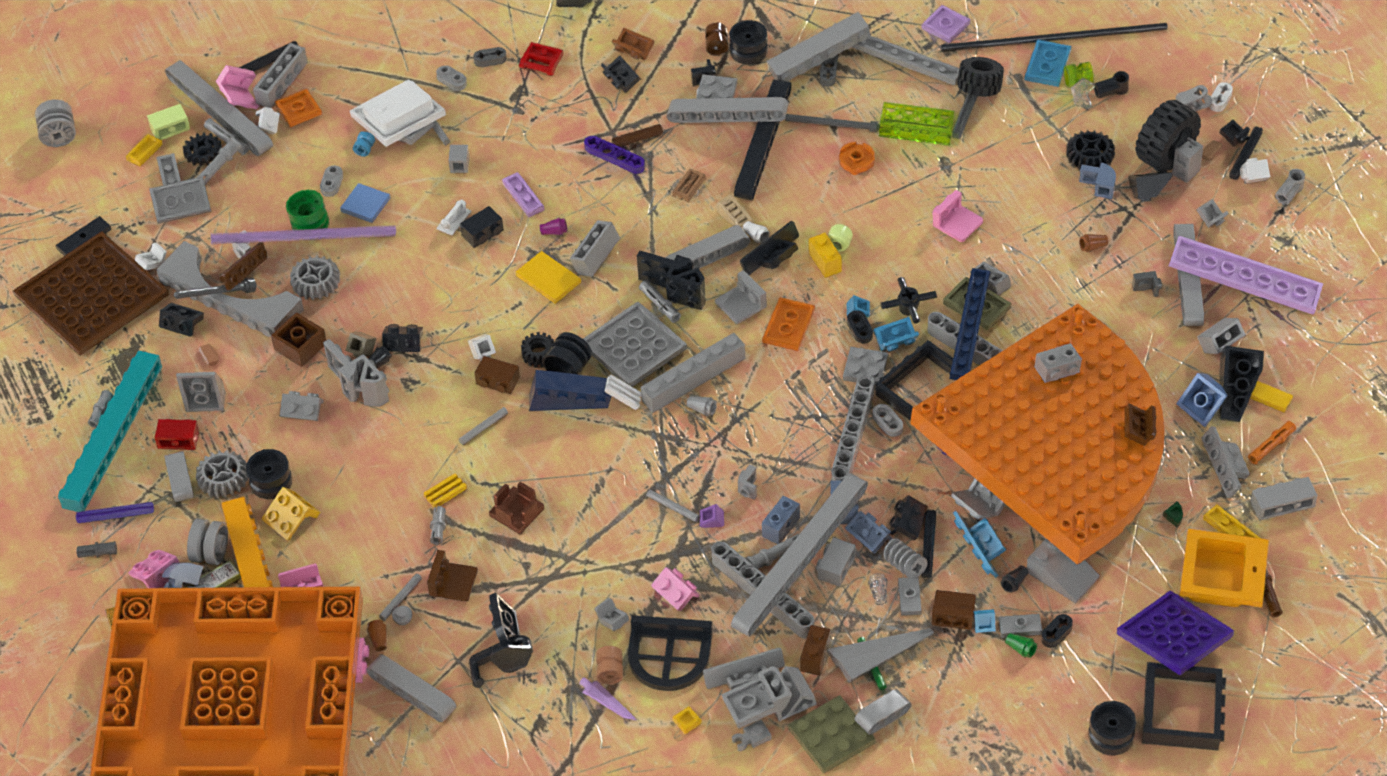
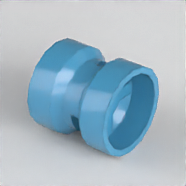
M360 132L357 141L352 147L353 151L359 156H368L375 142V137L369 132Z

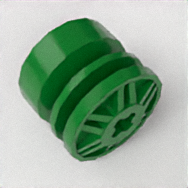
M309 189L301 190L288 198L286 211L292 225V230H296V232L302 229L303 232L304 229H310L311 231V229L320 230L326 228L327 230L330 219L323 197L319 192Z

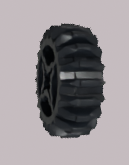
M1087 129L1086 132L1080 131L1079 134L1074 133V136L1070 137L1066 145V156L1069 163H1072L1073 168L1078 167L1079 171L1082 165L1100 168L1101 163L1111 165L1115 157V147L1108 135L1103 136L1102 132L1096 133L1095 130L1090 132Z

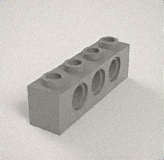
M289 43L253 88L256 104L269 108L275 105V101L279 100L308 63L305 48Z

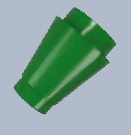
M1010 633L1006 638L1005 643L1024 658H1031L1037 650V643L1031 638Z

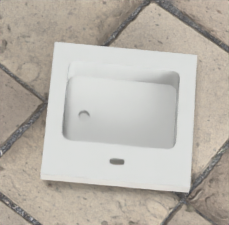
M407 80L350 110V115L387 147L445 116L446 112L442 106L435 102L413 81Z

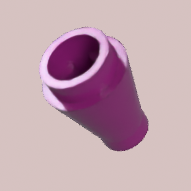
M559 217L540 224L541 235H564V233L568 232L566 219Z

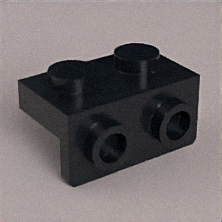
M620 55L608 66L604 63L601 64L604 69L602 73L609 80L613 79L611 83L617 90L621 88L626 93L641 80Z
M390 324L385 326L382 333V344L390 352H420L423 327H418L415 324L407 326Z
M909 495L902 500H898L894 507V510H896L889 523L891 526L889 534L893 535L898 531L910 539L916 540L919 537L928 506Z

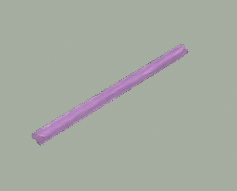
M395 225L389 227L380 226V228L379 226H373V228L369 226L364 227V229L363 227H357V229L356 227H350V229L346 227L341 228V230L340 228H334V230L333 228H327V230L323 228L320 230L311 229V231L310 229H304V232L303 229L297 230V232L296 230H290V232L289 230L288 232L287 230H283V232L281 230V233L280 230H276L274 233L273 231H267V233L266 231H260V234L259 231L253 232V234L252 232H246V234L245 232H239V234L238 232L237 234L232 232L230 235L229 233H225V235L224 233L223 235L222 233H218V235L216 233V236L215 233H211V244L213 242L214 244H220V242L221 244H227V242L229 244V242L234 243V241L235 243L236 241L237 243H241V241L242 243L243 241L244 243H248V241L250 243V240L251 243H255L257 240L258 242H264V240L265 242H269V240L271 242V239L272 242H276L278 239L279 241H285V239L286 241L287 239L288 241H292V239L294 241V238L295 241H299L301 238L302 240H308V238L309 240H315V237L316 240L317 238L322 240V237L323 239L324 237L325 239H329V237L330 239L331 237L332 239H336V237L338 239V236L339 239L340 237L345 238V236L346 238L347 236L348 238H352V236L353 238L354 236L355 238H359V236L361 238V235L362 238L363 236L368 237V235L369 237L370 235L371 237H375V235L376 237L377 235L378 237H382V235L384 237V234L386 237V234L387 236H391V234L395 236L396 227Z

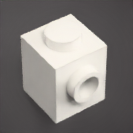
M1247 159V162L1240 168V175L1244 179L1245 184L1266 181L1270 178L1267 159Z
M484 334L468 340L474 359H480L481 361L483 356L491 358V354L496 353L490 335Z

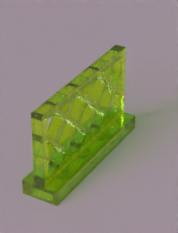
M884 102L878 137L950 146L955 111ZM887 109H894L895 111L890 112ZM907 111H910V112H913V113L910 114V115H908L906 112H907ZM901 115L903 118L898 119L896 116ZM941 116H949V118L943 119ZM919 117L921 120L916 121L913 118ZM936 119L939 122L934 124L932 120Z

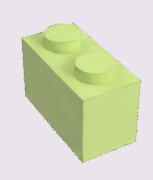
M181 104L147 115L154 137L160 140L190 130L188 117Z

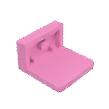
M955 190L940 205L934 208L932 212L933 226L957 241L964 242L983 224V218L961 206L962 193Z

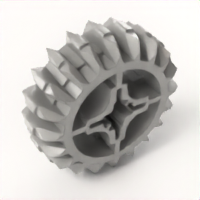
M318 255L315 258L309 256V259L302 258V262H297L296 266L292 267L290 283L294 292L299 297L304 296L306 300L309 297L312 300L315 298L321 300L322 296L328 298V293L334 294V289H338L340 271L331 258L326 259L325 256L319 258Z
M219 450L217 454L211 452V456H205L204 461H199V466L196 467L198 486L204 494L208 493L210 497L215 495L217 499L221 495L225 498L228 494L234 496V492H240L241 487H245L248 481L245 459L241 455H237L235 451L229 453L226 450L222 453Z

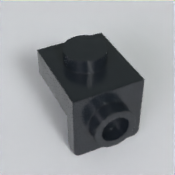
M1231 120L1220 129L1219 133L1235 147L1239 143L1243 144L1249 138L1250 128L1247 126L1243 129L1235 120Z

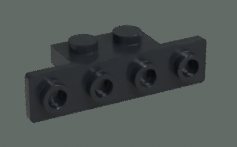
M790 221L740 259L742 269L750 275L760 266L775 269L785 259L790 258L798 250L797 244L793 242L799 237L795 223Z

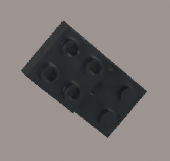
M639 250L637 254L638 280H647L651 284L666 288L667 300L672 303H678L699 310L703 309L706 303L705 278L699 268L693 269V261L690 258L676 255L675 259L672 260Z

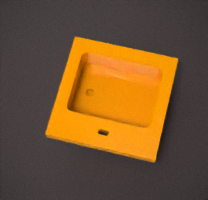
M1188 529L1180 596L1189 597L1194 602L1228 607H1239L1241 605L1262 607L1269 540Z

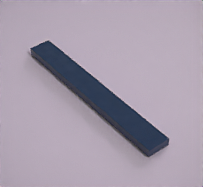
M976 268L971 270L949 377L951 380H957L971 371L990 277V271Z

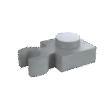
M762 720L744 727V734L737 733L732 736L733 743L737 741L742 742L737 745L738 751L745 750L748 744H751L754 748L772 739L771 733Z

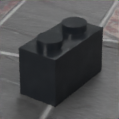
M490 206L460 223L461 236L474 248L504 231L502 217Z

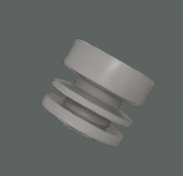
M54 99L45 101L36 108L35 118L38 136L43 144L49 147H60L69 144L75 138L76 131L72 108L68 103Z

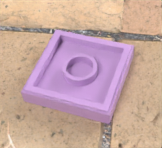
M941 5L922 24L921 29L951 43L970 24V19Z

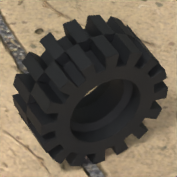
M536 332L537 335L531 333L530 337L526 336L525 340H522V358L525 363L528 362L529 366L534 364V368H537L538 365L542 368V359L552 347L554 339H551L550 335L546 337L544 332L542 335H540V332ZM538 347L545 348V350L542 352L532 351L534 348Z

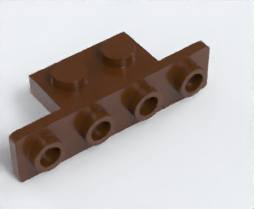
M259 242L219 276L220 282L225 284L226 290L230 291L267 259L264 243Z

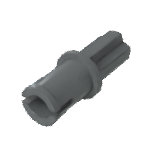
M116 541L100 544L95 542L92 545L78 546L76 553L79 558L90 556L99 558L100 555L117 554Z

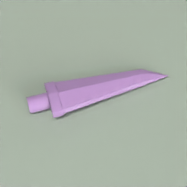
M585 677L580 680L579 684L585 688L583 690L585 695H588L622 718L637 720L597 680L592 683Z

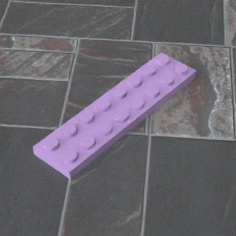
M1179 236L1169 263V267L1312 315L1315 313L1323 283Z

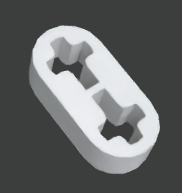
M1224 82L1217 85L1211 96L1212 104L1209 106L1211 110L1221 112L1225 109L1232 96L1233 87L1231 84Z

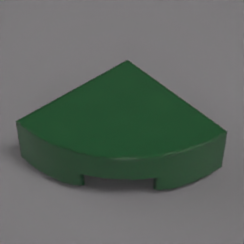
M1178 501L1163 512V517L1177 528L1183 519L1182 506Z

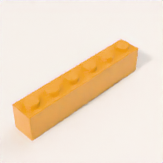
M244 497L222 502L221 505L243 586L273 587L272 581H267L266 578L270 576L268 566L262 563V561L266 560L263 549H258L261 541L259 534H254V530H257L254 518L250 519L249 516L253 515L250 503L246 504Z

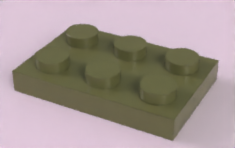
M965 277L943 299L944 305L961 315L963 314L970 280L968 277ZM987 289L980 326L989 331L1011 308V303Z

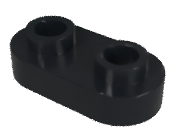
M861 311L850 312L847 316V325L854 339L862 344L870 342L873 339V329L867 317Z

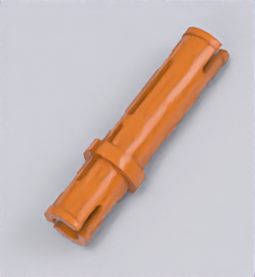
M1287 421L1278 430L1275 429L1267 440L1248 454L1249 461L1257 464L1276 446L1283 444L1286 438L1296 431L1295 424L1292 421Z

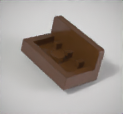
M1129 403L1124 408L1125 437L1145 446L1157 434L1156 407L1151 405L1144 411Z

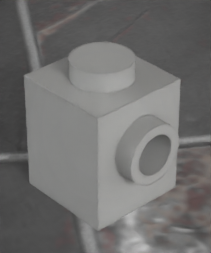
M450 145V173H468L470 158L468 145Z

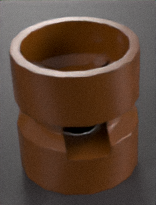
M722 23L709 24L705 29L706 51L713 56L723 55L729 49L727 27Z

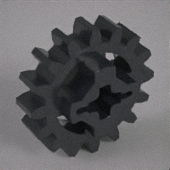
M203 132L202 136H199L197 133L195 138L190 136V141H185L183 154L187 158V162H192L194 166L199 163L200 167H202L203 163H206L208 166L209 162L213 161L219 154L218 151L222 148L221 141L218 140L217 136L213 137L212 133L206 136L205 132Z

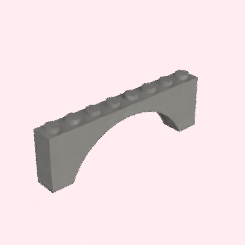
M185 241L157 269L160 283L176 291L211 287L200 274L201 256L199 248ZM287 291L262 299H240L223 293L190 297L193 300L202 302L209 308L212 307L218 310L223 315L226 314L232 317L237 322L248 325L253 330L256 329L262 332L267 337H271L296 312L301 314L304 311L302 299Z

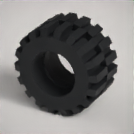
M966 58L960 63L957 85L959 89L970 95L980 97L996 95L1001 91L1004 67L999 62L990 58Z

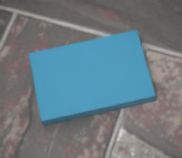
M1037 39L1025 74V80L1059 87L1072 46Z

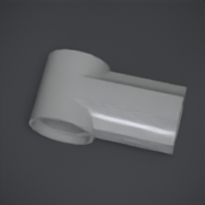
M1292 169L1289 172L1288 178L1275 194V198L1279 203L1283 205L1289 204L1295 195L1302 191L1305 181L1304 171Z

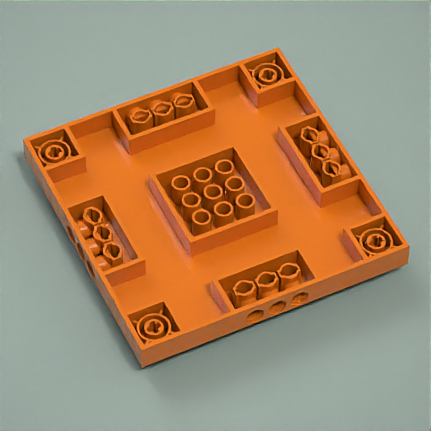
M360 586L117 589L90 776H347L363 607Z

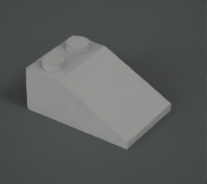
M216 372L176 374L186 412L224 411L226 392L223 381Z
M1047 539L1027 559L1028 574L1074 603L1087 592L1100 576L1085 560L1077 565Z

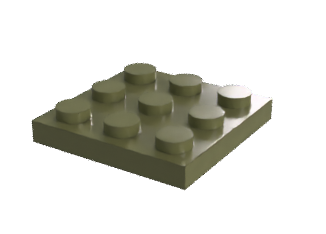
M840 695L788 724L789 731L823 774L875 744L873 735H869L854 720L856 714Z

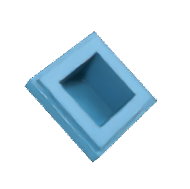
M853 295L847 302V316L852 311H861L866 317H869L870 301Z

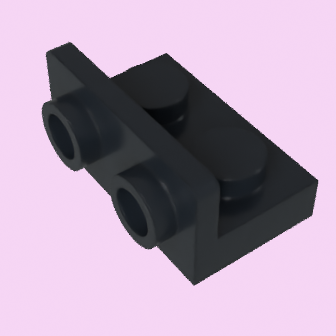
M170 303L160 310L159 327L191 337L194 335V326L203 320L204 312Z

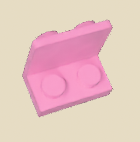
M226 65L216 83L227 97V101L234 106L240 105L248 109H257L259 107L248 91L256 74L250 70Z
M155 550L143 562L135 564L128 573L131 577L143 581L147 588H164L169 579L162 577L163 572L168 566L178 563L179 560L172 554L162 550Z

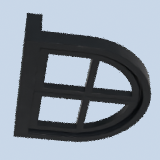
M631 615L628 661L634 676L644 685L661 691L680 690L694 684L703 676V670L707 669L709 665L713 638V621ZM641 637L667 639L665 656L638 654ZM674 641H701L699 658L673 657ZM639 660L664 661L662 678L655 677L645 671ZM672 662L696 664L689 673L678 678L669 679Z

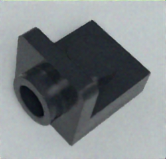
M710 59L706 60V67L691 69L692 86L700 85L702 74L716 76L715 65H711Z

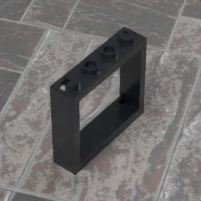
M929 340L923 345L918 346L912 354L907 355L900 364L892 367L889 373L884 377H880L876 383V396L910 421L913 406L890 389L926 359H930L949 374L951 372L953 358Z
M1147 662L1142 744L1218 751L1220 742H1224L1225 730H1221V725L1225 723V712H1221V707H1225L1226 695H1222V689L1225 690L1226 677H1222L1223 669L1192 666L1182 675H1179L1162 663ZM1155 678L1215 683L1213 733L1152 728Z

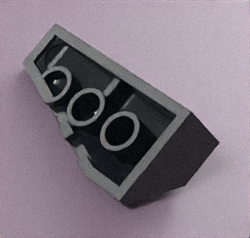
M1225 346L1221 352L1220 385H1222L1228 396L1220 406V420L1240 422L1263 370L1264 351Z

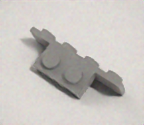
M1211 426L1201 439L1226 497L1232 498L1241 488L1238 478L1246 479L1250 473L1237 444L1221 441L1216 427Z
M776 648L703 670L705 685L707 689L727 684L729 689L732 690L759 678L758 672L771 666L782 668L785 666L781 648Z

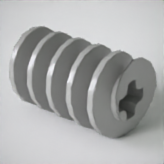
M892 539L885 546L884 559L908 578H917L925 571L927 560L904 542H901L900 539Z

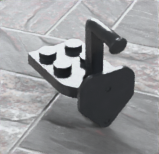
M496 592L489 595V609L493 616L492 626L500 642L470 657L469 668L475 688H479L484 684V679L480 676L479 666L492 661L503 672L512 673L526 667L533 653L530 638L526 635H520L516 611Z

